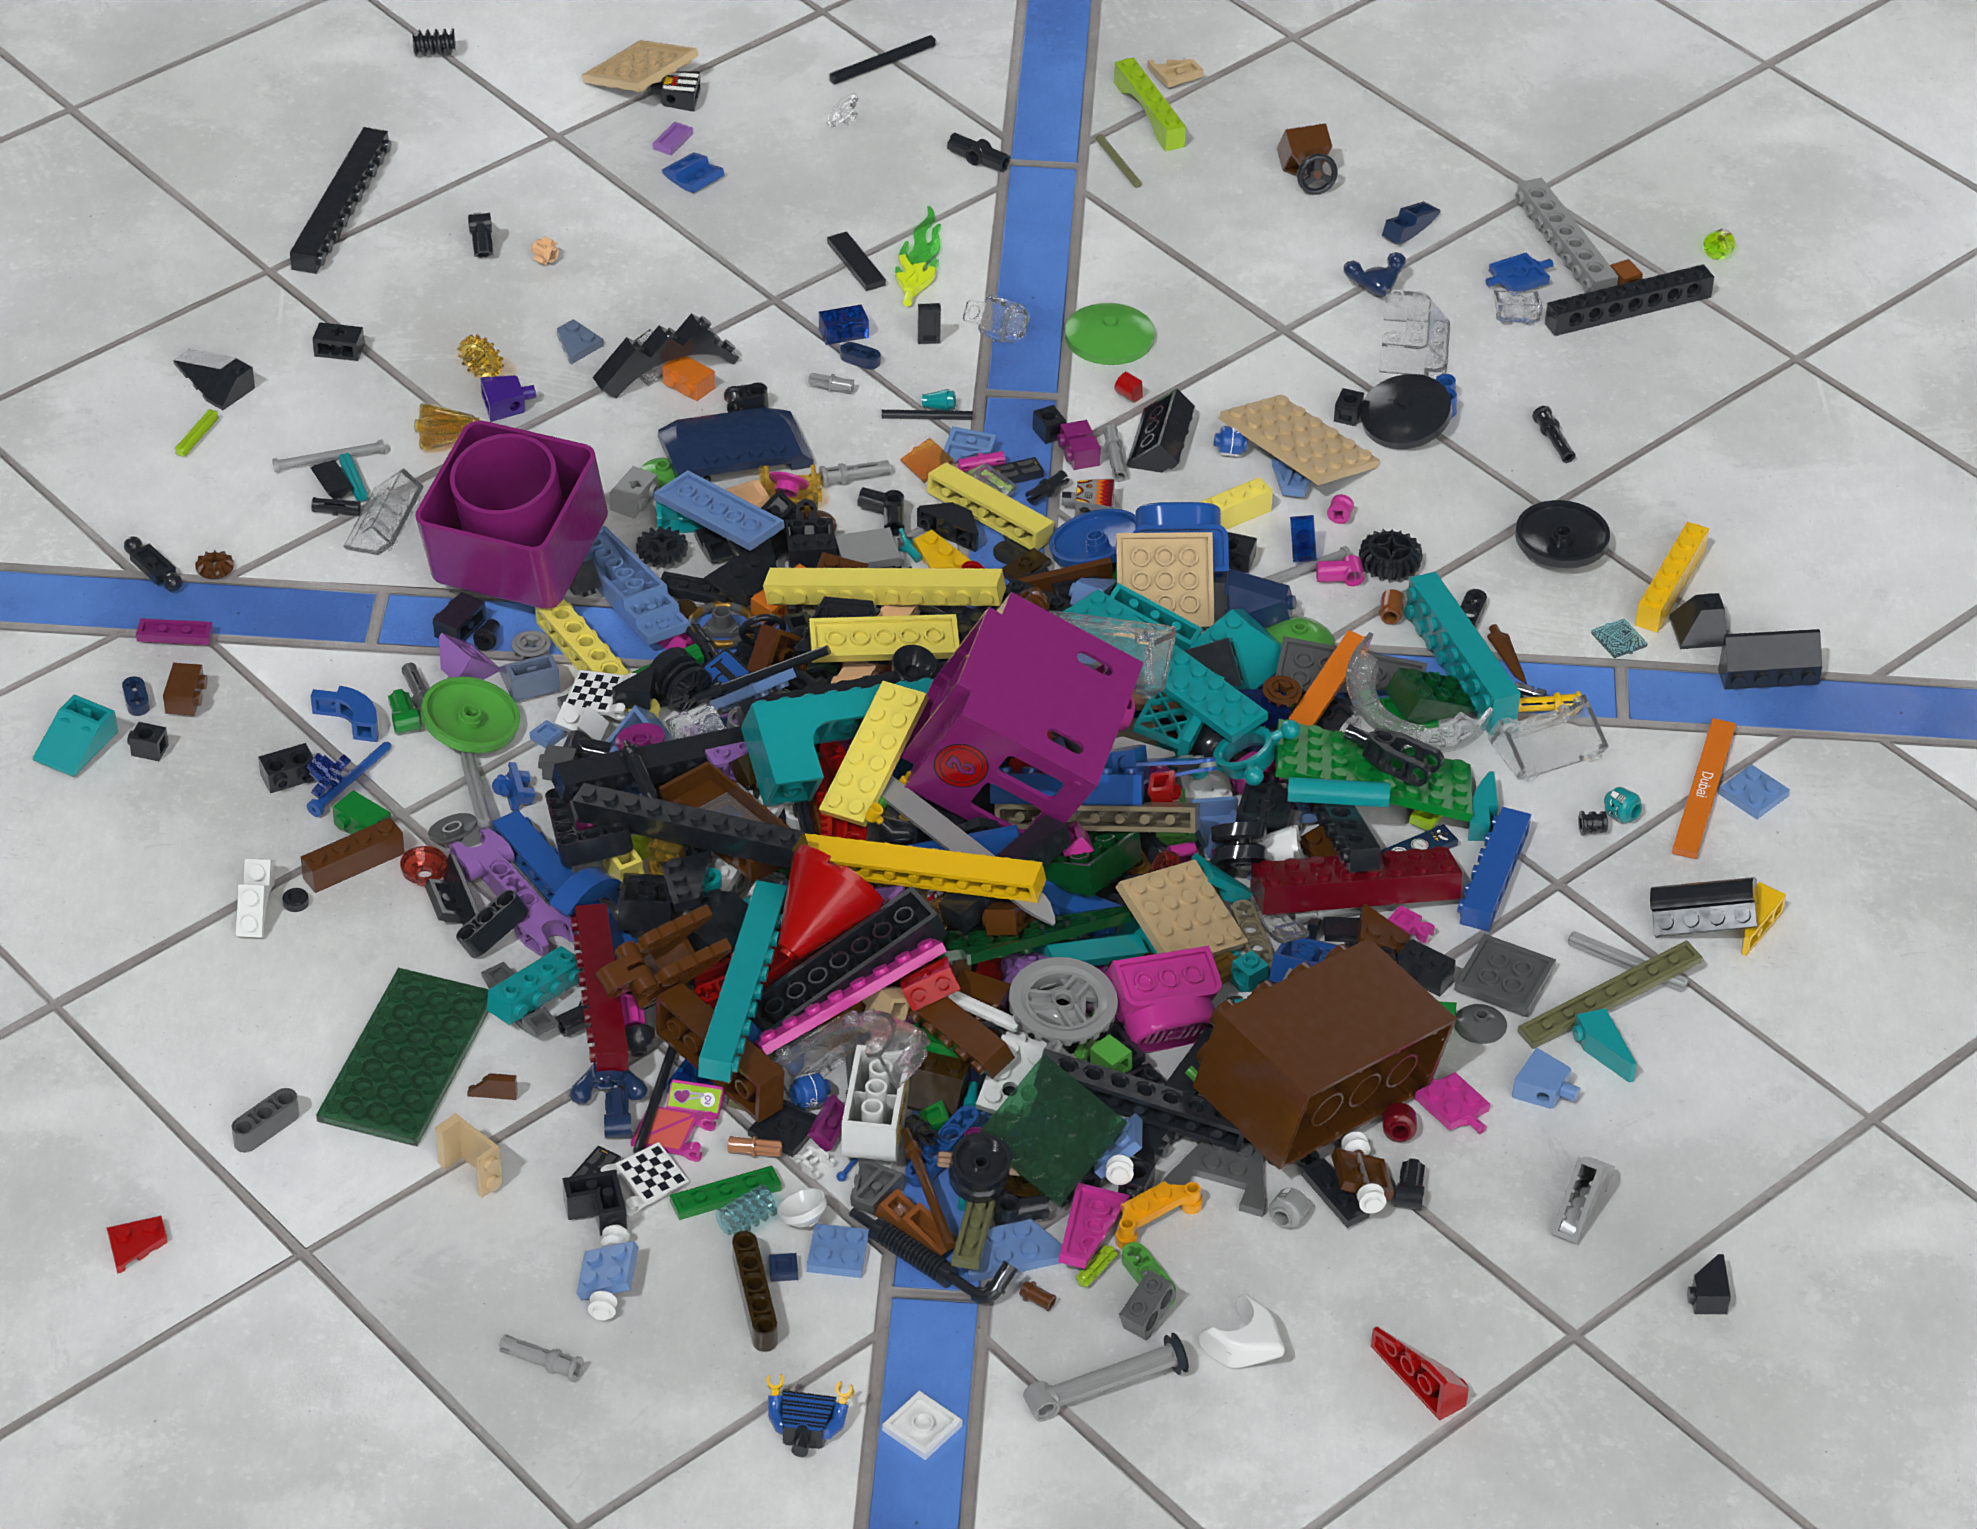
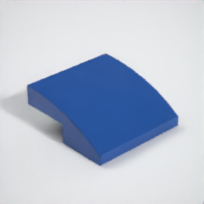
M695 152L662 169V173L671 182L691 193L725 176L722 167L709 164L707 156Z

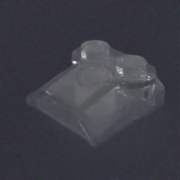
M1493 290L1496 319L1501 324L1511 325L1513 322L1530 326L1540 321L1543 306L1538 291Z

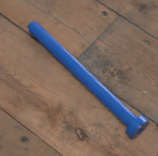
M383 742L318 800L312 799L307 803V809L310 814L315 817L321 816L327 804L391 750V743Z

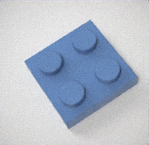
M1752 764L1723 784L1719 789L1720 796L1755 819H1759L1789 797L1790 792L1789 788Z
M816 1223L807 1260V1272L861 1278L869 1241V1229Z

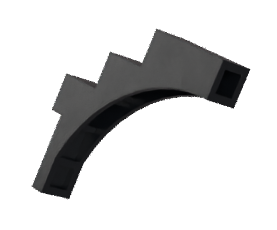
M691 313L676 331L672 328L666 329L658 325L644 343L637 339L633 341L626 337L592 378L603 392L617 399L638 377L667 361L690 355H715L735 364L739 356L734 351L736 347L727 339L722 341L710 327L712 324L704 316L699 318Z

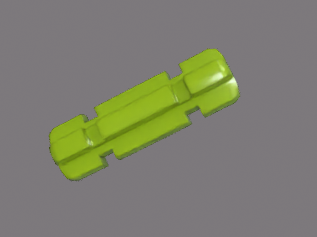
M1105 1245L1099 1251V1254H1096L1088 1263L1086 1268L1077 1274L1076 1281L1079 1286L1089 1287L1094 1278L1096 1279L1117 1257V1252L1112 1245Z

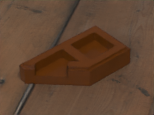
M489 1073L483 1077L481 1082L468 1087L467 1096L516 1100L518 1095L517 1076Z

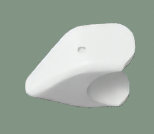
M1246 1293L1237 1298L1236 1309L1241 1318L1248 1324L1247 1326L1235 1331H1224L1214 1327H1207L1199 1335V1342L1203 1350L1218 1362L1231 1368L1255 1365L1280 1358L1284 1354V1346L1274 1316L1264 1305Z

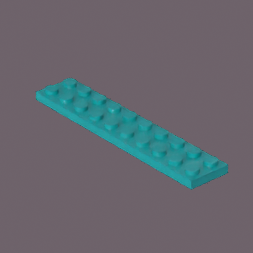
M1101 590L1094 591L1063 611V619L1144 662L1139 674L1153 686H1156L1160 691L1231 743L1268 720V712Z

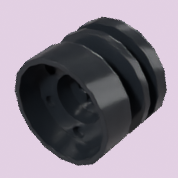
M671 647L663 651L650 664L654 668V691L677 712H688L696 708L702 702L697 703L694 694L711 688L712 677L709 672L681 647Z

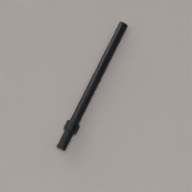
M826 645L728 682L712 684L711 688L695 693V700L699 703L713 697L717 699L726 695V692L830 655L831 650Z

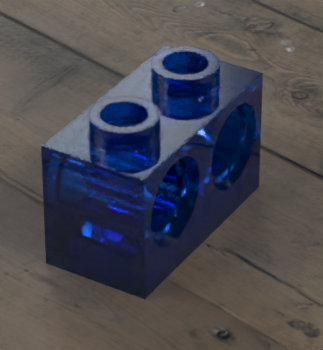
M862 304L819 311V331L826 345L869 338V319Z

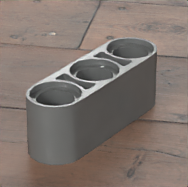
M281 1088L232 1122L233 1142L237 1151L246 1153L255 1150L298 1119L299 1107L295 1090Z

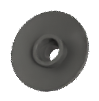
M458 813L447 816L430 827L428 836L431 841L436 843L460 842L476 828L477 819L470 813Z
M1468 1005L1460 1009L1455 1016L1457 1020L1454 1026L1457 1033L1472 1043H1493L1501 1039L1506 1032L1507 1022L1504 1015L1489 1005Z

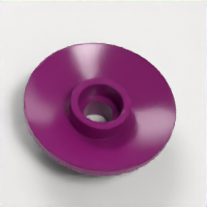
M640 723L623 729L616 736L615 743L620 751L622 750L624 740L644 746L664 742L665 733L658 725Z

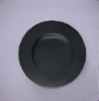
M291 888L283 894V906L290 912L303 911L309 905L308 893L304 889Z

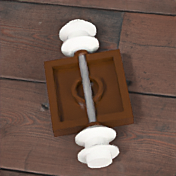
M1358 1131L1350 1132L1342 1139L1341 1145L1343 1149L1335 1148L1331 1155L1341 1190L1348 1193H1357V1199L1362 1211L1377 1213L1385 1207L1386 1200L1390 1201L1394 1195L1385 1160L1368 1155L1370 1153V1145L1364 1133Z

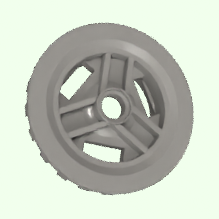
M1065 957L1038 960L1023 968L1011 983L1008 1001L1010 1003V1013L1014 1014V1021L1017 1024L1023 1025V1031L1027 1034L1033 1033L1035 1038L1040 1041L1044 1040L1050 1043L1058 1039L1065 1046H1071V1044L1075 1043L1084 1044L1088 1038L1092 1040L1099 1038L1100 1033H1105L1109 1029L1110 1024L1114 1022L1118 1006L1115 987L1102 971L1084 961ZM1059 999L1068 1000L1070 1004L1062 1006L1059 1005L1056 1001ZM1086 1002H1090L1094 1008V1015L1091 1018L1085 1017Z

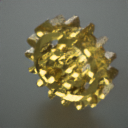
M470 334L459 343L460 346L457 350L461 352L458 355L459 358L463 359L461 364L467 365V371L474 373V377L479 375L481 377H494L502 372L501 369L504 365L501 362L504 359L498 356L500 350L494 349V343H489L486 337L481 339L479 334L475 337Z

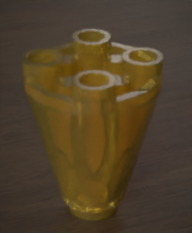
M421 403L419 419H415L414 422L415 432L419 433L420 436L419 447L421 450H431L453 444L467 424L478 421L480 418L438 405Z

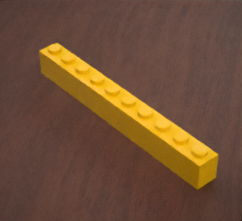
M805 834L809 846L830 855V861L840 867L846 865L867 882L905 887L913 886L914 888L1033 903L1038 902L1046 882L1042 862L1033 860L1027 861L1008 857L962 853L959 851L953 852L934 848L929 849Z

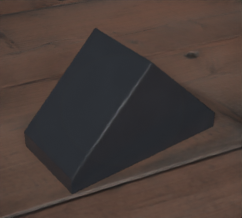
M650 666L613 686V704L622 703L625 705V709H632L636 705L645 710H651L655 689L654 668Z

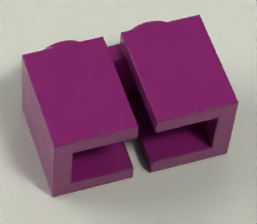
M1082 420L1060 424V434L1057 435V442L1059 447L1063 448L1065 460L1070 462L1073 470L1100 466L1101 447L1095 435H1093L1088 421Z

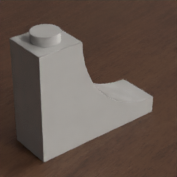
M1578 1157L1551 1234L1576 1244L1579 1243L1593 1208L1603 1193L1607 1192L1615 1166L1592 1157Z

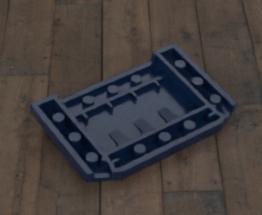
M763 407L678 419L658 430V439L676 478L687 470L702 477L782 464H790L791 470L813 467V457L791 411Z

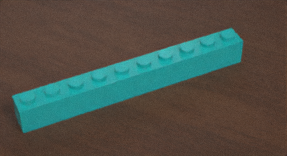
M756 881L700 1053L698 1077L730 1083L733 1072L737 1073L739 1070L740 1057L738 1055L744 1054L746 1038L744 1036L750 1035L752 1026L750 1017L755 1018L758 1002L755 1001L756 999L760 1000L762 997L763 984L761 982L767 981L769 972L767 964H772L774 949L772 947L778 946L780 934L778 929H781L787 886Z

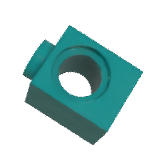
M1251 950L1232 961L1230 983L1240 992H1252L1262 980L1268 979L1269 965Z

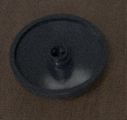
M1403 374L1386 379L1376 385L1363 400L1360 415L1365 433L1374 442L1392 449H1410L1434 440L1446 429L1452 416V403L1447 389L1439 381L1420 374Z
M1550 500L1534 504L1521 513L1516 523L1515 538L1520 549L1531 559L1541 564L1557 568H1578L1596 562L1606 553L1609 546L1610 529L1605 519L1588 506L1566 500Z

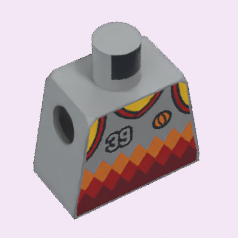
M1115 479L1077 481L1076 492L1062 491L1061 505L1075 506V517L1094 510L1113 509Z

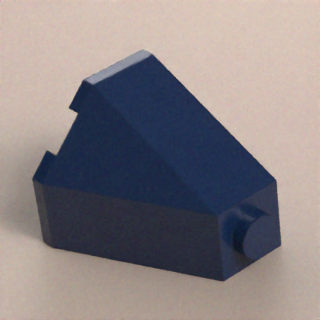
M1229 570L1224 585L1225 595H1228V609H1225V614L1231 609H1244L1264 628L1290 620L1293 610L1296 609L1297 601L1295 595H1292L1289 585L1237 570Z

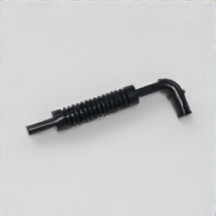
M853 1207L849 1212L851 1218L869 1229L868 1236L870 1239L884 1246L885 1249L896 1254L897 1257H900V1259H903L944 1288L954 1285L969 1295L971 1301L976 1303H991L1002 1294L1004 1295L1006 1293L1005 1289L1016 1272H1018L1017 1268L1003 1260L1000 1268L992 1280H988L985 1287H975L959 1276L960 1269L958 1267L952 1266L948 1260L884 1218L879 1217L874 1220L856 1207Z

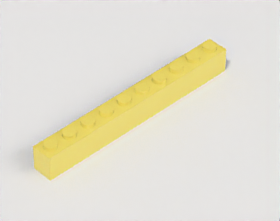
M770 568L763 588L767 604L819 605L823 597L827 596L873 601L874 605L1000 606L1006 585L1003 569Z

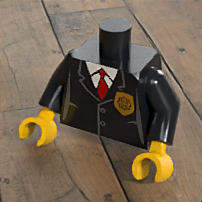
M908 771L905 777L902 775L898 781L906 785L911 771ZM918 795V796H919L920 798H922L925 802H927L924 797ZM874 802L865 813L867 821L877 822L879 838L890 840L893 843L912 845L921 843L928 836L891 806L884 811L879 803Z

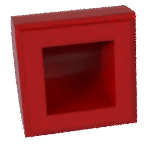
M1126 371L1123 372L1116 380L1114 389L1132 402H1137L1143 398L1142 380Z

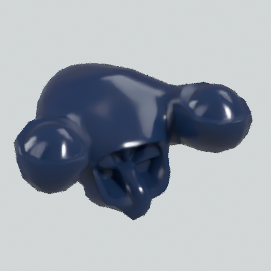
M1391 253L1387 258V267L1378 266L1366 271L1362 269L1360 263L1348 261L1343 266V272L1349 279L1366 288L1374 297H1384L1392 291L1400 272L1406 264V258L1401 253Z
M594 1062L585 1074L572 1085L569 1096L572 1102L584 1104L591 1099L593 1088L609 1090L623 1086L625 1092H628L630 1100H641L646 1097L648 1088L644 1081L630 1070L596 1072Z

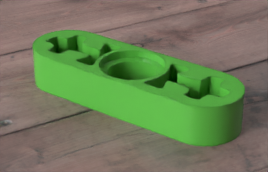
M1131 1242L1123 1247L1122 1264L1138 1285L1143 1279L1141 1274L1148 1270L1171 1281L1142 1244ZM1173 1283V1287H1174L1175 1294H1176V1286H1175L1174 1283Z

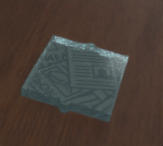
M1625 618L1613 623H1606L1604 626L1591 630V634L1613 658L1628 653L1633 654L1634 651L1645 648L1648 645Z

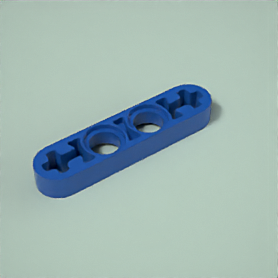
M964 1106L958 1109L937 1132L939 1139L933 1137L937 1143L934 1146L925 1145L922 1148L921 1157L930 1180L943 1167L937 1166V1158L930 1159L928 1156L933 1152L939 1151L953 1152L954 1146L964 1137L966 1130L973 1127L979 1128L981 1120L979 1112L975 1107ZM949 1134L958 1135L955 1140H945V1137ZM911 1161L905 1170L907 1180L911 1186L921 1187Z

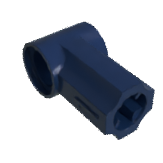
M613 1088L609 1093L605 1094V1139L632 1137L628 1092H624L621 1088Z

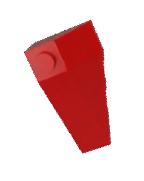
M1378 1326L1373 1328L1371 1348L1439 1421L1466 1407L1469 1388L1462 1378H1459L1451 1369Z

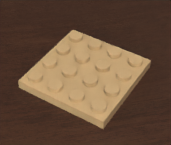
M639 40L582 74L584 83H590L594 86L603 85L608 88L616 87L621 88V90L643 92L651 84L660 82L664 76L675 73L679 67L690 64L691 60L699 55L697 48Z
M1212 532L1116 533L1117 583L1203 629H1208L1214 624Z
M1196 860L1123 880L1115 887L1158 954L1210 946L1212 955L1215 957L1227 951L1231 952L1244 948L1245 944L1249 942L1212 884L1208 883V878Z

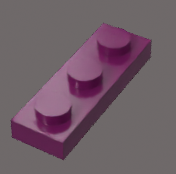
M140 618L136 639L137 642L209 645L213 632V623Z

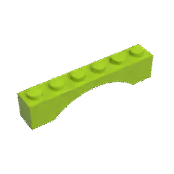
M1125 58L1116 61L1114 65V84L1122 94H1131L1140 102L1151 122L1156 140L1165 152L1185 147V124L1135 58Z

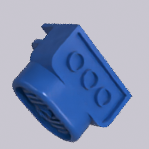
M1157 502L1145 504L1136 509V529L1133 533L1212 532L1213 583L1226 582L1229 572L1228 533L1221 526V509L1217 505L1205 502Z

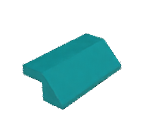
M1128 933L1079 938L1072 941L1063 940L1033 948L1034 951L1049 958H1073L1093 966L1106 965L1115 960L1141 957L1149 952L1139 934Z

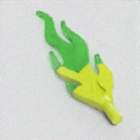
M927 206V218L914 229V246L912 251L907 255L909 242L905 241L899 252L900 267H895V279L904 292L903 304L907 307L911 306L913 297H916L919 292L933 282L939 265V260L935 258L940 251L939 232L941 224L933 227L931 241L929 243L926 241V233L935 221V212L931 206Z

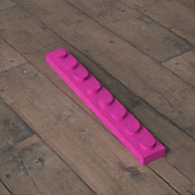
M931 938L921 941L917 945L918 948L911 952L905 951L898 954L892 963L888 965L882 964L874 968L871 975L853 980L850 983V987L843 991L837 990L827 996V1000L820 1004L814 1003L805 1008V1012L798 1017L791 1016L782 1022L783 1025L777 1029L764 1031L759 1035L760 1038L753 1042L754 1045L768 1055L947 952L943 943Z

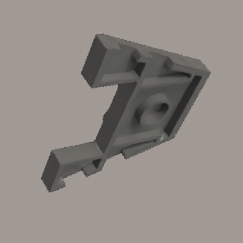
M1201 1141L1162 1180V1182L1166 1181L1168 1184L1186 1185L1193 1176L1243 1189L1245 1192L1239 1204V1211L1263 1217L1262 1153L1252 1143L1243 1141L1238 1152Z

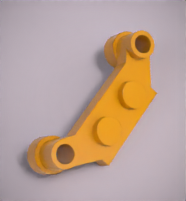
M1163 1181L1121 1204L1123 1215L1119 1221V1229L1116 1231V1245L1123 1249L1126 1244L1137 1242V1229L1178 1206L1187 1214L1199 1213L1202 1209L1203 1201L1200 1194V1185L1196 1182H1189L1186 1185H1175Z

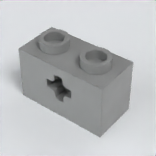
M632 466L609 492L610 510L635 519L641 511L645 510L647 504L654 498V492L659 489L657 474Z

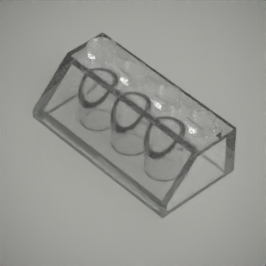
M404 468L376 486L343 547L346 550L380 555L386 550L388 552L391 551L398 543L397 537L405 530L406 526L404 524L412 516L413 507L420 501V493L424 486Z

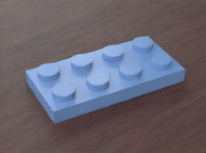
M790 668L709 701L712 711L722 708L724 712L737 707L738 702L746 699L760 698L789 686L788 680L796 677L793 668Z

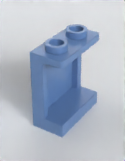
M1236 796L1202 798L1191 801V803H1200V829L1195 835L1208 858H1212V850L1220 846L1211 841V827L1236 822V807L1239 801Z

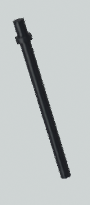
M668 1045L633 1148L634 1153L644 1150L677 1054V1051L670 1045Z

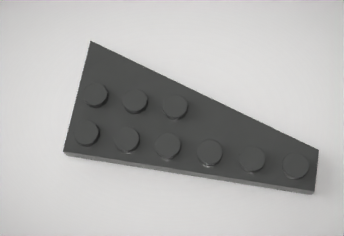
M1284 636L1276 676L1284 675L1293 678L1301 686V695H1305L1337 646ZM1364 652L1337 693L1385 690L1399 667L1406 669L1414 668L1418 671L1426 672L1427 663ZM1278 688V692H1280L1282 695H1286V693H1283V692Z

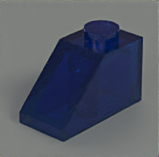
M1314 515L1290 517L1293 563L1317 561Z

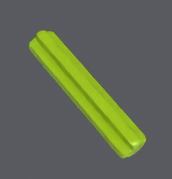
M208 409L175 446V453L185 457L218 420V412Z

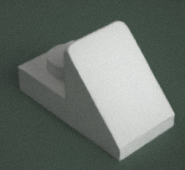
M563 702L554 722V726L567 732L579 730L584 732L589 739L600 741L609 725V721L590 706H586L585 710L567 702Z

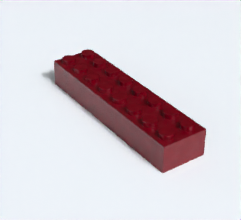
M1437 846L1433 849L1421 850L1417 848H1412L1408 851L1387 850L1380 853L1379 870L1350 873L1345 864L1341 863L1339 854L1333 857L1313 856L1307 859L1263 860L1251 865L1250 889L1263 915L1357 908L1362 907L1363 904L1381 906L1460 899L1463 872L1449 848Z

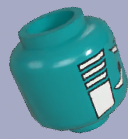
M1624 787L1614 788L1604 798L1607 815L1622 823H1628L1637 819L1642 811L1639 795Z

